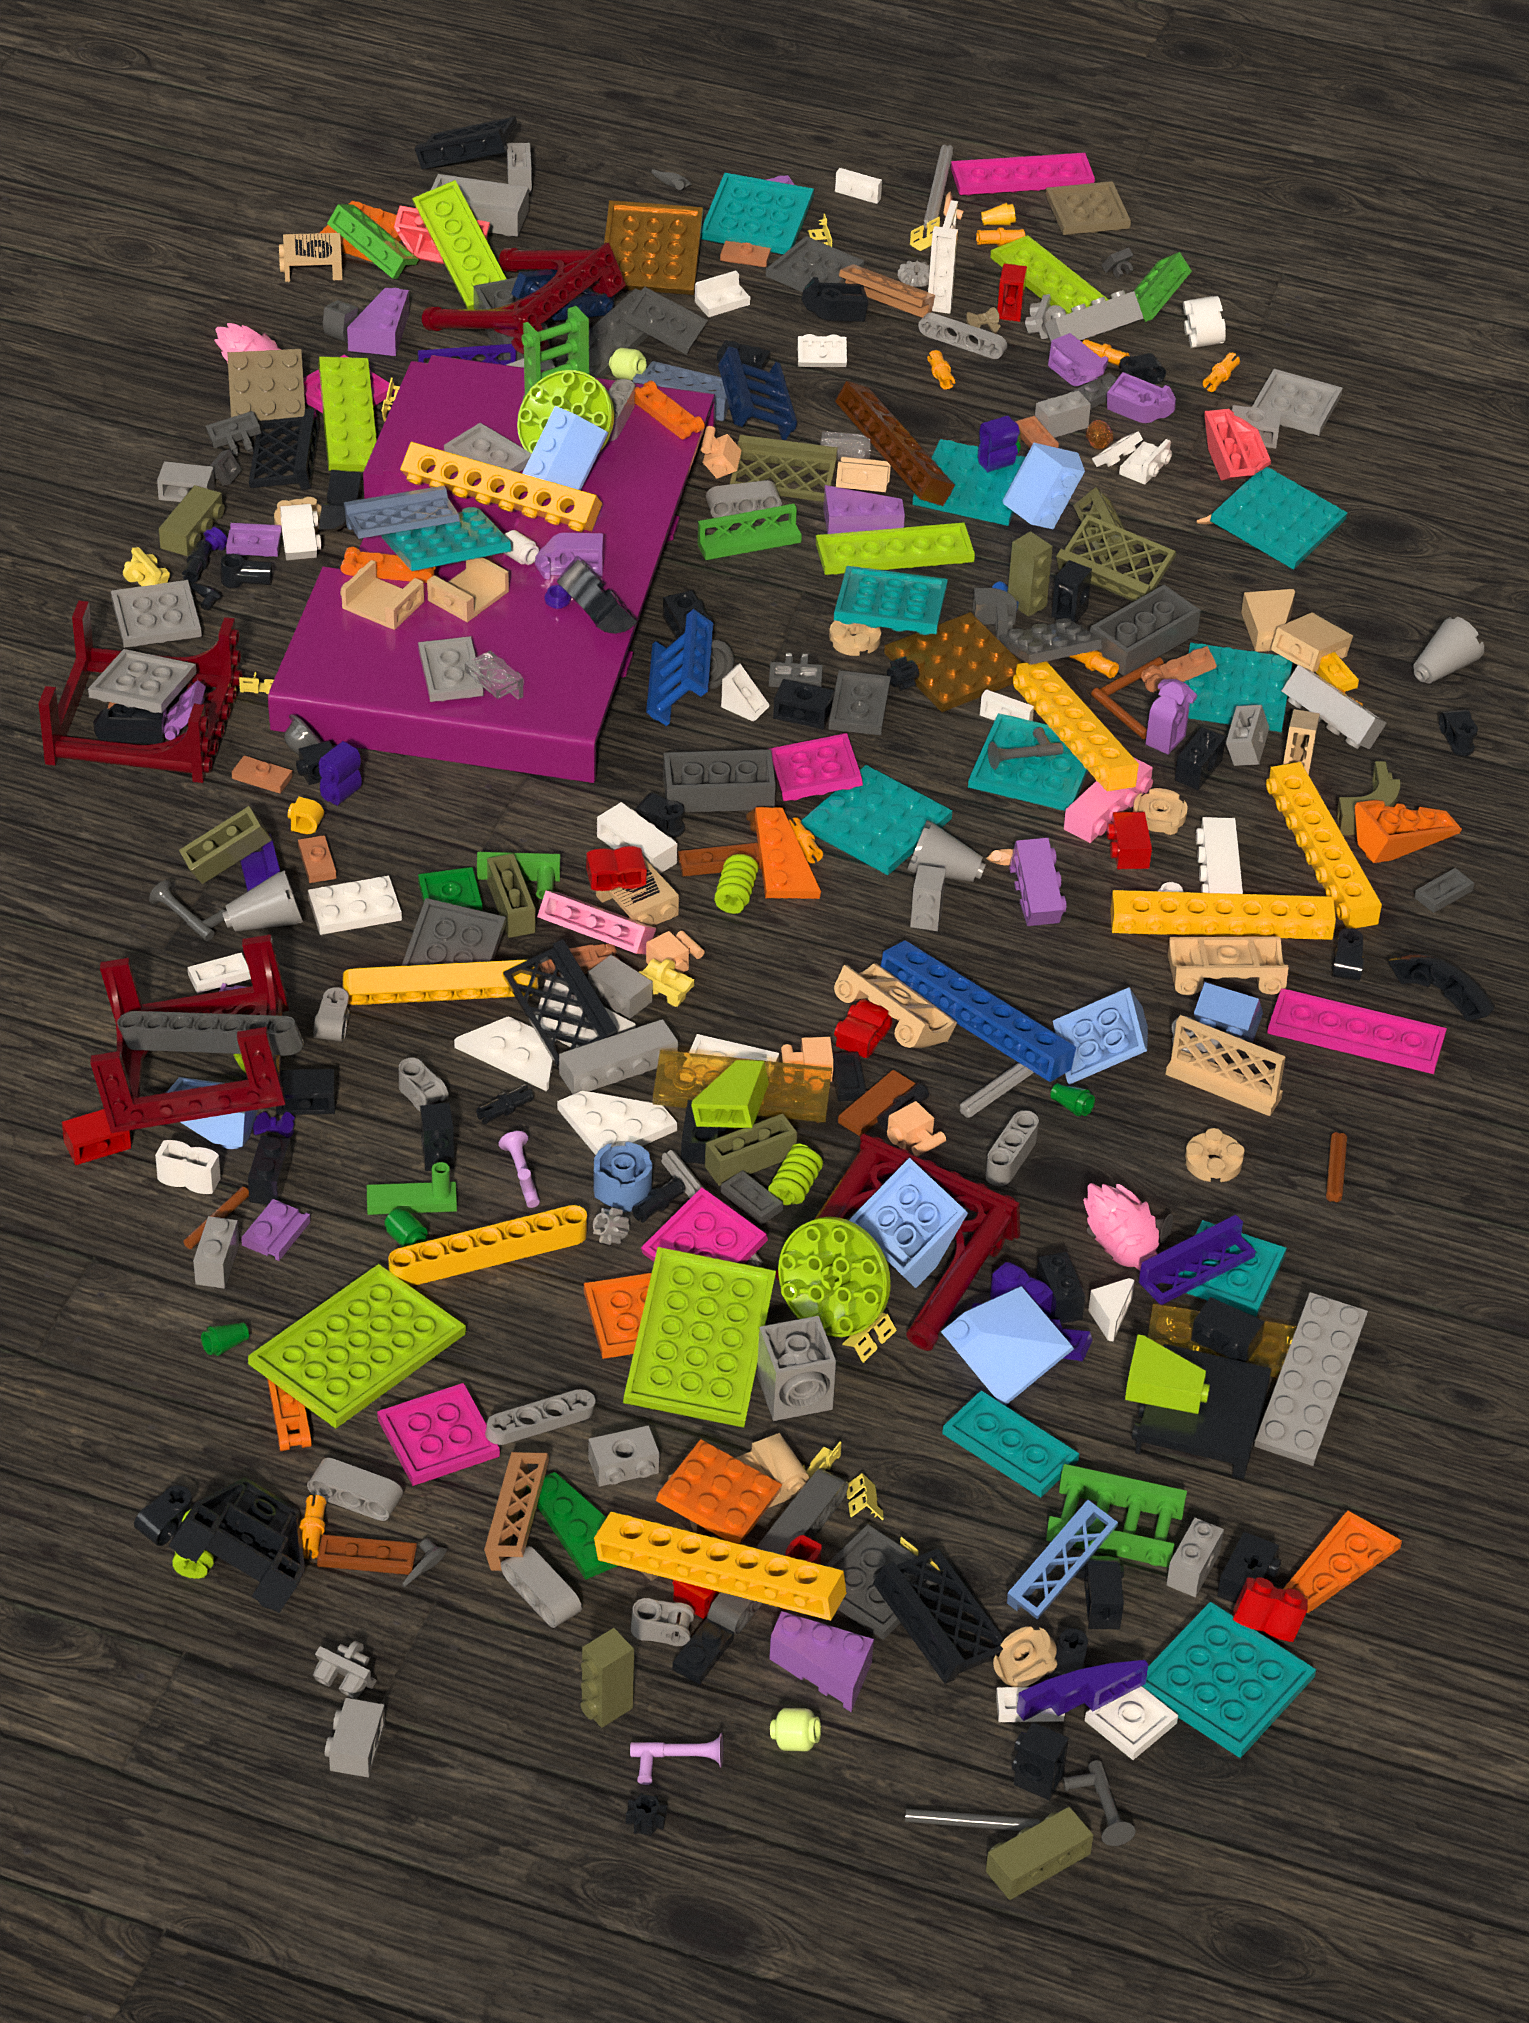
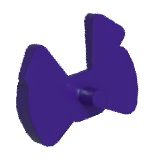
M262 1112L256 1116L253 1124V1133L258 1135L266 1131L277 1132L286 1138H290L294 1133L293 1122L295 1117L291 1113L285 1112L281 1119L276 1121L275 1117L269 1118L266 1112Z

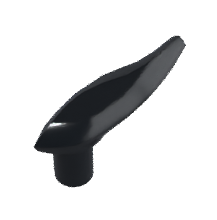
M188 581L190 588L204 597L201 603V607L204 610L209 611L214 602L221 597L220 593L211 587Z

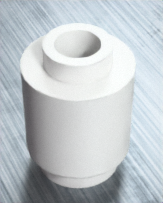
M511 530L504 534L511 542V551L504 552L505 555L520 564L530 565L535 561L539 548L534 541L516 530Z

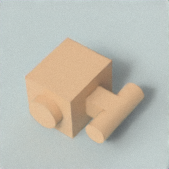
M707 426L701 446V452L705 454L703 459L704 465L716 479L736 472L742 450L728 434L715 438V428Z
M668 931L646 942L647 964L652 959L661 963L665 959H670L675 962L674 970L682 974L688 971L690 953L696 959H700L704 955V950L684 931L678 932L676 937Z
M830 1037L802 1038L801 1052H793L792 1046L788 1044L781 1047L785 1076L792 1077L796 1073L795 1069L802 1068L804 1082L832 1081L833 1054Z
M916 1101L889 1115L887 1130L889 1140L907 1151L912 1149L916 1157L946 1142L943 1132L940 1131L933 1135L934 1117Z

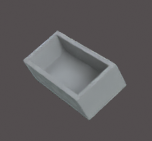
M442 174L437 175L431 190L456 180L475 219L490 222L488 233L518 237L529 211V187Z

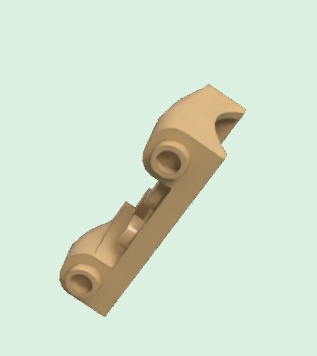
M1280 937L1169 938L1168 959L1175 989L1180 994L1193 995L1200 992L1203 988L1204 978L1238 977L1247 979L1256 977L1259 990L1271 995L1280 993L1281 988H1286L1288 965H1284Z
M877 963L872 964L861 973H857L850 966L844 965L834 986L835 994L843 1002L851 1003L862 998H868L872 1003L886 1008L891 1017L899 1020L895 1028V1037L904 1047L925 1048L948 1042L957 1024L954 1019Z
M780 1433L752 1443L751 1452L736 1457V1459L782 1484L779 1494L769 1507L795 1498L809 1480L806 1470ZM690 1520L694 1533L703 1534L709 1531Z

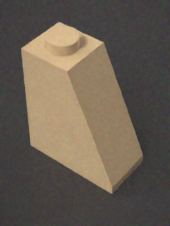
M1294 589L1244 593L1241 613L1256 652L1272 651L1271 647L1277 628L1288 623L1290 620L1295 596Z
M1293 710L1283 765L1301 762L1309 775L1320 713Z

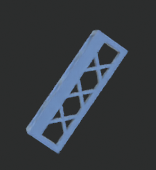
M1087 1500L1007 1594V1604L1016 1611L1022 1607L1038 1620L1118 1526V1522ZM1096 1518L1107 1525L1101 1533L1087 1534V1529ZM1094 1540L1093 1543L1088 1547V1541ZM1084 1541L1085 1552L1081 1557L1067 1558L1066 1553L1076 1542ZM1068 1564H1074L1068 1571ZM1056 1565H1064L1065 1575L1061 1580L1047 1581L1046 1577ZM1054 1587L1052 1591L1048 1594V1588ZM1044 1588L1045 1599L1036 1608L1027 1599L1036 1589Z

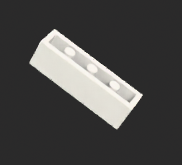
M1203 817L1201 828L1196 829V844H1201V847H1198L1197 854L1198 863H1202L1199 869V881L1204 882L1201 886V893L1243 894L1235 818Z

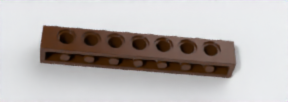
M846 381L835 400L838 406L919 499L944 506L955 484L870 388Z

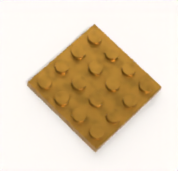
M609 200L604 243L610 244L626 283V286L621 290L638 289L642 291L645 286L654 292L694 295L703 207Z
M971 612L939 624L937 634L922 635L915 633L885 645L884 654L891 661L906 657L907 661L913 660L919 669V678L914 680L916 686L941 712L982 697L985 690L995 692L1012 685L1013 677L1016 675L1017 664L1021 663Z

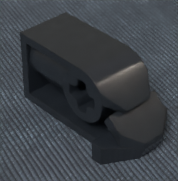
M813 277L804 287L801 298L808 311L815 312L818 317L824 320L865 322L869 302L864 286L861 284L821 283L818 277Z
M114 704L110 709L106 708L100 711L94 719V733L99 741L146 744L163 743L167 710L165 709L162 713H153L145 709Z
M1091 1556L1076 1574V1578H1084L1088 1629H1120L1124 1607L1122 1589L1124 1567L1120 1565L1119 1558Z

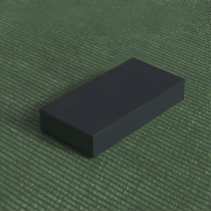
M832 1053L833 1081L837 1101L858 1100L866 1093L859 1053Z

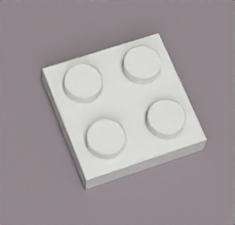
M1142 1686L1093 1712L1090 1709L1085 1714V1722L1132 1760L1137 1758L1176 1725L1178 1720L1176 1713Z

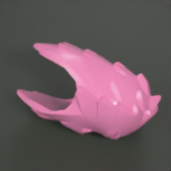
M227 323L228 328L217 327L215 329L218 336L215 342L222 350L221 353L227 363V352L281 350L276 342L271 340L266 333L260 335L244 325L240 327L233 323Z
M1092 1183L1089 1184L1088 1199L1084 1198L1083 1201L1089 1216L1087 1217L1088 1224L1096 1236L1095 1240L1105 1248V1252L1113 1257L1112 1260L1126 1267H1135L1140 1271L1141 1263L1157 1255L1156 1249L1159 1246V1230L1156 1228L1155 1217L1151 1215L1148 1203H1142L1136 1195L1120 1184H1116V1188L1103 1184L1102 1188Z

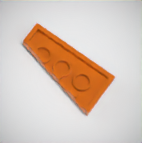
M756 807L754 816L765 898L819 899L821 894L820 888L783 808Z
M1347 1510L1283 1589L1291 1588L1302 1593L1308 1599L1307 1613H1309L1399 1550L1402 1540Z

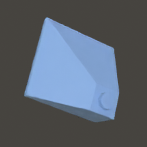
M1130 987L1053 1020L1055 1033L1076 1046L1072 1069L1065 1073L1068 1084H1072L1147 1051L1148 1026L1143 1007Z
M179 1077L166 1093L224 1083ZM258 1109L181 1123L212 1143L222 1144V1147L226 1149H238L243 1147L249 1139Z
M909 1158L849 1221L867 1231L878 1243L886 1260L908 1282L917 1288L938 1266L968 1213Z
M1022 1286L964 1312L941 1331L998 1402L1005 1406L1074 1350L1073 1346Z

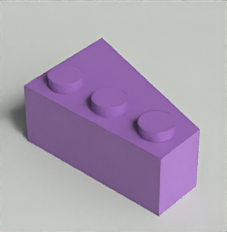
M384 288L347 327L348 351L396 356L409 317V290Z
M825 485L823 509L827 534L904 528L905 513L902 499Z
M1049 838L1016 841L1009 864L1010 873L1016 872L1018 881L1014 882L1016 890L1021 892L1022 899H1020V905L1027 926L1060 923L1063 912H1066L1065 896L1060 895L1059 890L1061 888L1060 872H1056L1054 864H1056V852L1054 847L1050 848Z
M781 1611L771 1634L770 1660L799 1679L803 1680L805 1678L819 1687V1692L825 1696L828 1694L832 1695L843 1703L845 1709L852 1712L872 1664L874 1639Z

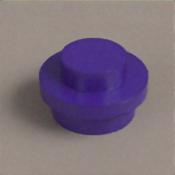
M212 527L204 532V540L211 544L210 548L212 550L218 549L222 551L226 547L227 537L221 530Z
M560 585L549 587L545 594V603L555 609H561L571 601V596Z

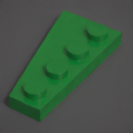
M554 1472L546 1475L537 1507L584 1579H589L617 1567L618 1565L599 1561L597 1557L594 1537L607 1517L557 1473ZM527 1485V1492L529 1494L532 1489Z

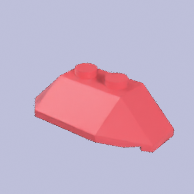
M399 206L394 229L406 248L419 260L444 264L417 209ZM476 220L487 239L490 222Z
M1230 409L1205 411L1208 450L1221 481L1245 479L1255 475L1271 464L1258 429L1244 419L1235 416L1234 412Z

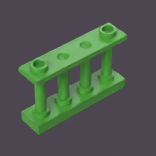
M577 306L568 308V320H566V323L537 332L528 322L523 323L524 334H522V343L524 345L525 396L538 381L552 373L562 370H577L589 374V319ZM568 333L566 344L540 352V342ZM568 354L566 364L541 372V362Z
M1064 1464L1059 1493L1066 1494L1067 1496L1061 1518L1052 1516L1049 1518L1046 1541L1052 1542L1075 1515L1079 1498L1098 1501L1097 1507L1106 1514H1108L1110 1504L1128 1508L1123 1532L1114 1530L1096 1552L1169 1568L1173 1556L1174 1543L1166 1542L1171 1519L1182 1520L1187 1496L1186 1490ZM1141 1511L1159 1515L1154 1539L1135 1535ZM1096 1518L1087 1529V1534L1101 1533L1105 1529V1523ZM1094 1540L1088 1541V1547L1093 1543ZM1084 1541L1076 1542L1073 1547L1085 1549Z

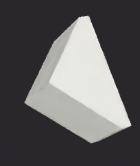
M741 664L736 665L722 679V708L748 720L755 721L770 706Z
M1128 1278L1091 1290L1088 1311L1109 1341L1114 1342L1132 1301L1133 1279Z

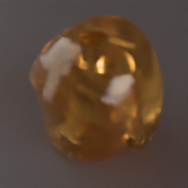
M1095 420L1088 426L1086 438L1095 449H1104L1113 441V432L1106 422Z

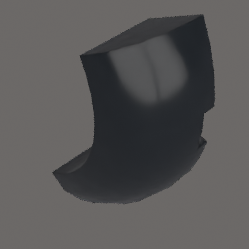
M331 470L327 504L325 503L321 506L320 532H333L346 526L344 502L357 500L361 477L360 472Z
M577 555L562 572L557 583L585 610L596 627L602 631L617 634L625 632L634 626L637 620L629 609H624V602L612 589L608 588L605 590L603 588L605 583L601 580L602 578Z
M1403 953L1397 954L1388 960L1401 984L1413 983L1426 987L1432 984L1445 991L1444 997L1458 1008L1466 1021L1487 1017L1494 1010L1495 1004L1480 984L1464 970L1445 959L1429 954Z

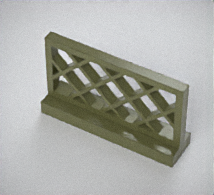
M740 435L738 446L742 451L737 471L732 473L730 485L745 483L737 482V478L745 474L751 479L748 482L764 481L771 477L775 482L779 496L824 502V493L813 492L811 488L818 484L824 489L825 485L832 486L834 472H836L838 447ZM744 459L755 462L746 466L741 460ZM766 463H774L780 465L773 469H770L766 465ZM791 466L804 467V469L795 473ZM761 467L765 473L756 477L751 471ZM785 470L790 476L780 480L776 474ZM815 470H827L828 472L820 476ZM810 473L814 479L805 483L801 477ZM796 481L800 487L790 489L786 485Z
M1087 514L1065 550L1061 549L1056 558L1059 570L1069 560L1092 568L1091 584L1131 601H1136L1155 590L1174 560L1176 551ZM1091 524L1098 527L1101 533L1087 537L1085 531ZM1118 535L1122 538L1123 542L1108 546L1106 538ZM1103 539L1105 547L1091 551L1089 543ZM1086 544L1087 553L1080 555L1072 553L1075 547ZM1139 544L1144 547L1145 551L1130 555L1129 546ZM1125 548L1127 557L1113 560L1111 552ZM1108 553L1110 562L1098 564L1094 561L1093 557ZM1159 553L1167 556L1163 562L1153 564L1150 557ZM1147 557L1150 566L1136 570L1133 561ZM1130 562L1132 571L1123 574L1117 572L1116 566ZM1152 572L1153 579L1149 585L1139 581V575Z

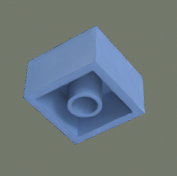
M1206 982L1194 1011L1197 1022L1253 1043L1263 1014L1258 998Z

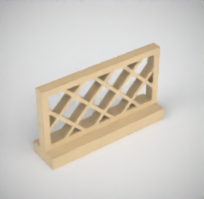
M1180 1015L1176 1021L1172 1057L1167 1066L1166 1075L1271 1116L1282 1099L1283 1090H1280L1285 1056ZM1184 1028L1192 1030L1197 1037L1190 1039ZM1209 1039L1219 1041L1223 1047L1216 1049ZM1201 1042L1208 1052L1202 1054L1195 1044ZM1187 1047L1191 1054L1182 1051L1181 1049ZM1236 1050L1245 1051L1249 1058L1242 1059ZM1228 1053L1234 1063L1228 1064L1222 1057V1054ZM1213 1058L1217 1064L1207 1061V1059ZM1262 1060L1275 1063L1276 1067L1269 1070ZM1254 1063L1261 1073L1254 1075L1247 1065ZM1239 1068L1244 1075L1233 1070ZM1266 1079L1270 1085L1260 1082L1259 1080Z

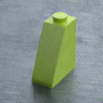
M736 1060L704 1089L691 1103L696 1127L753 1128L769 1085L765 1062Z
M1138 1334L1127 1382L1125 1400L1198 1414L1200 1403H1207L1210 1385L1204 1384L1205 1370L1146 1336Z

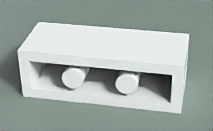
M622 802L597 817V837L614 850L626 846L641 848L643 857L659 874L677 863V843Z

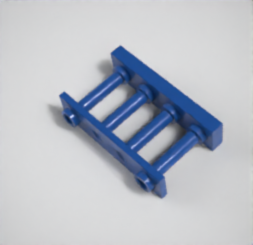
M694 609L686 615L685 633L669 647L665 648L656 641L652 644L646 713L665 726L670 724L671 705L688 691H693L702 697L708 692L713 622ZM684 647V649L678 655H675ZM681 682V684L673 690V688Z

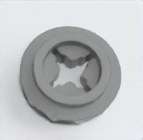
M918 260L916 262L907 261L906 264L900 265L898 278L901 282L913 287L929 285L930 265H927V262L921 263Z

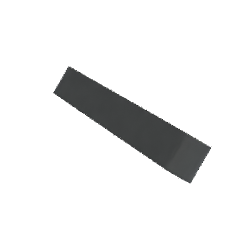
M130 1011L123 1014L117 1021L118 1028L127 1047L132 1050L241 1054L237 1041V1032L267 1027L274 1055H293L299 1052L304 1045L295 1020L289 1016Z
M819 1468L756 1546V1549L785 1556L788 1545L798 1536L805 1535L813 1540L843 1501L848 1490V1482ZM720 1592L709 1609L707 1619L738 1635L763 1603Z

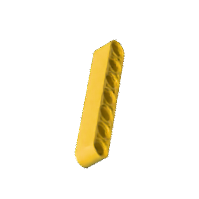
M527 960L349 969L343 972V989L348 993V1004L350 1005L515 997L503 977V972ZM520 973L512 978L516 984L528 987L531 976ZM535 977L532 988L537 990L538 977Z
M570 1205L393 1250L388 1257L389 1272L412 1287L578 1245L585 1241L587 1237V1212L580 1206Z

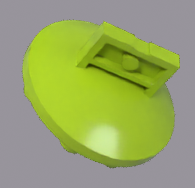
M562 370L544 377L531 387L521 404L517 422L519 439L525 450L532 454L555 406L576 414L607 431L608 435L600 451L603 449L612 432L614 407L608 391L597 379L581 371Z
M817 1218L797 1228L789 1236L782 1248L778 1265L781 1294L798 1319L819 1316L827 1336L846 1337L867 1329L882 1315L890 1295L889 1267L878 1243L863 1228L842 1218Z

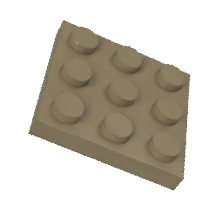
M1113 181L1046 188L1045 196L1063 235L1088 232L1097 233L1109 230L1119 231L1130 228L1131 220Z
M301 349L227 352L231 417L253 411L257 422L304 416L305 399Z

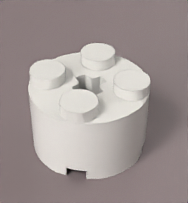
M1210 296L1183 301L1184 313L1188 317V320L1184 321L1185 334L1189 335L1190 347L1198 348L1224 343L1223 341L1226 338L1225 321L1221 317L1220 311L1223 310L1219 297Z

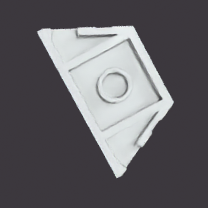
M546 980L543 989L544 992L548 991L551 981ZM555 982L551 993L567 997L569 989L565 985ZM541 997L538 1009H542L545 998ZM549 1000L545 1011L561 1015L564 1003ZM568 1005L565 1016L580 1020L583 1012L579 1007ZM605 1008L617 1028V1034L635 1029V1023ZM543 1017L541 1027L544 1030L555 1032L558 1021ZM562 1022L559 1034L575 1037L578 1026ZM582 1027L578 1039L589 1042L597 1038L594 1030ZM560 1041L569 1047L572 1046L571 1043Z
M508 1016L463 1034L454 1040L456 1049L545 1091L549 1089L553 1060L534 1028Z

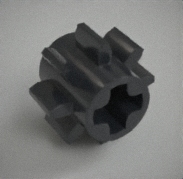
M902 657L890 662L892 667L887 669V676H891L890 684L893 687L899 686L900 691L916 685L914 680L919 678V669L913 660L907 661L906 657Z
M640 1793V1796L635 1801H628V1812H626L625 1822L626 1824H633L634 1834L640 1833L652 1836V1833L657 1828L664 1829V1817L667 1816V1806L659 1805L658 1795L652 1796Z

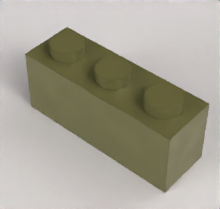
M194 485L159 527L160 548L188 556L196 548L197 542L201 541L204 537V532L207 529L210 530L214 523L223 516L224 504H222V493Z
M1031 531L1012 542L1008 593L1019 602L1018 610L1028 617L1047 606L1053 548L1052 545Z
M248 806L179 851L190 871L204 884L269 843L272 839L262 821Z
M514 853L487 858V883L499 915L506 917L505 931L508 938L535 933V907Z
M780 1114L754 1124L753 1128H743L706 1142L705 1168L720 1186L742 1170L749 1175L783 1162L791 1147L797 1144V1131L784 1114Z
M612 1628L582 1647L581 1709L588 1719H594L601 1728L633 1709L634 1648L615 1628Z
M1070 1807L1059 1813L1053 1812L1032 1828L1026 1827L1013 1839L993 1846L988 1852L986 1873L1005 1896L1011 1900L1090 1855L1093 1834Z

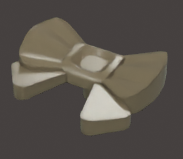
M991 307L986 313L976 315L967 312L966 314L968 325L980 328L981 325L987 324L995 334H997L1001 327L998 324L999 313L994 307Z

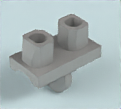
M1050 294L1043 295L1040 303H1032L1030 305L1031 317H1026L1025 320L1028 334L1040 333L1041 339L1049 337L1044 323L1052 320L1051 315L1064 311L1058 305H1050Z
M354 1641L349 1647L340 1644L337 1653L343 1655L344 1658L321 1646L318 1648L315 1655L319 1662L313 1677L319 1683L330 1687L339 1673L345 1676L339 1690L355 1700L365 1687L372 1689L376 1683V1679L370 1677L371 1671L357 1664L366 1666L370 1659L362 1654L364 1648L362 1643Z

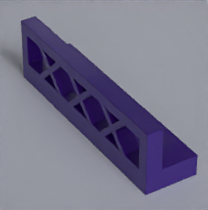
M512 344L418 350V362L424 363V358H431V355L443 357L459 356L465 360H472L475 355L483 354L486 358L482 362L507 365L516 361V350ZM510 352V360H498L496 358L500 353Z
M1234 1215L1142 1262L1139 1283L1160 1305H1163L1254 1258L1256 1251L1241 1237L1243 1221L1237 1215ZM1236 1245L1242 1253L1238 1255L1225 1253V1250ZM1214 1259L1220 1260V1264L1212 1267L1202 1265V1261ZM1183 1271L1197 1272V1276L1191 1279L1178 1277V1274ZM1166 1283L1172 1284L1173 1288L1162 1293L1155 1285Z

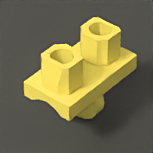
M139 547L132 548V560L125 563L123 576L127 581H137L141 586L168 583L170 573L166 568H157V558L153 554H145Z
M652 959L643 971H639V973L653 982L652 995L662 993L667 996V1003L675 1007L679 1006L685 1000L686 993L694 986V979L674 970L675 962L670 959H665L662 963Z

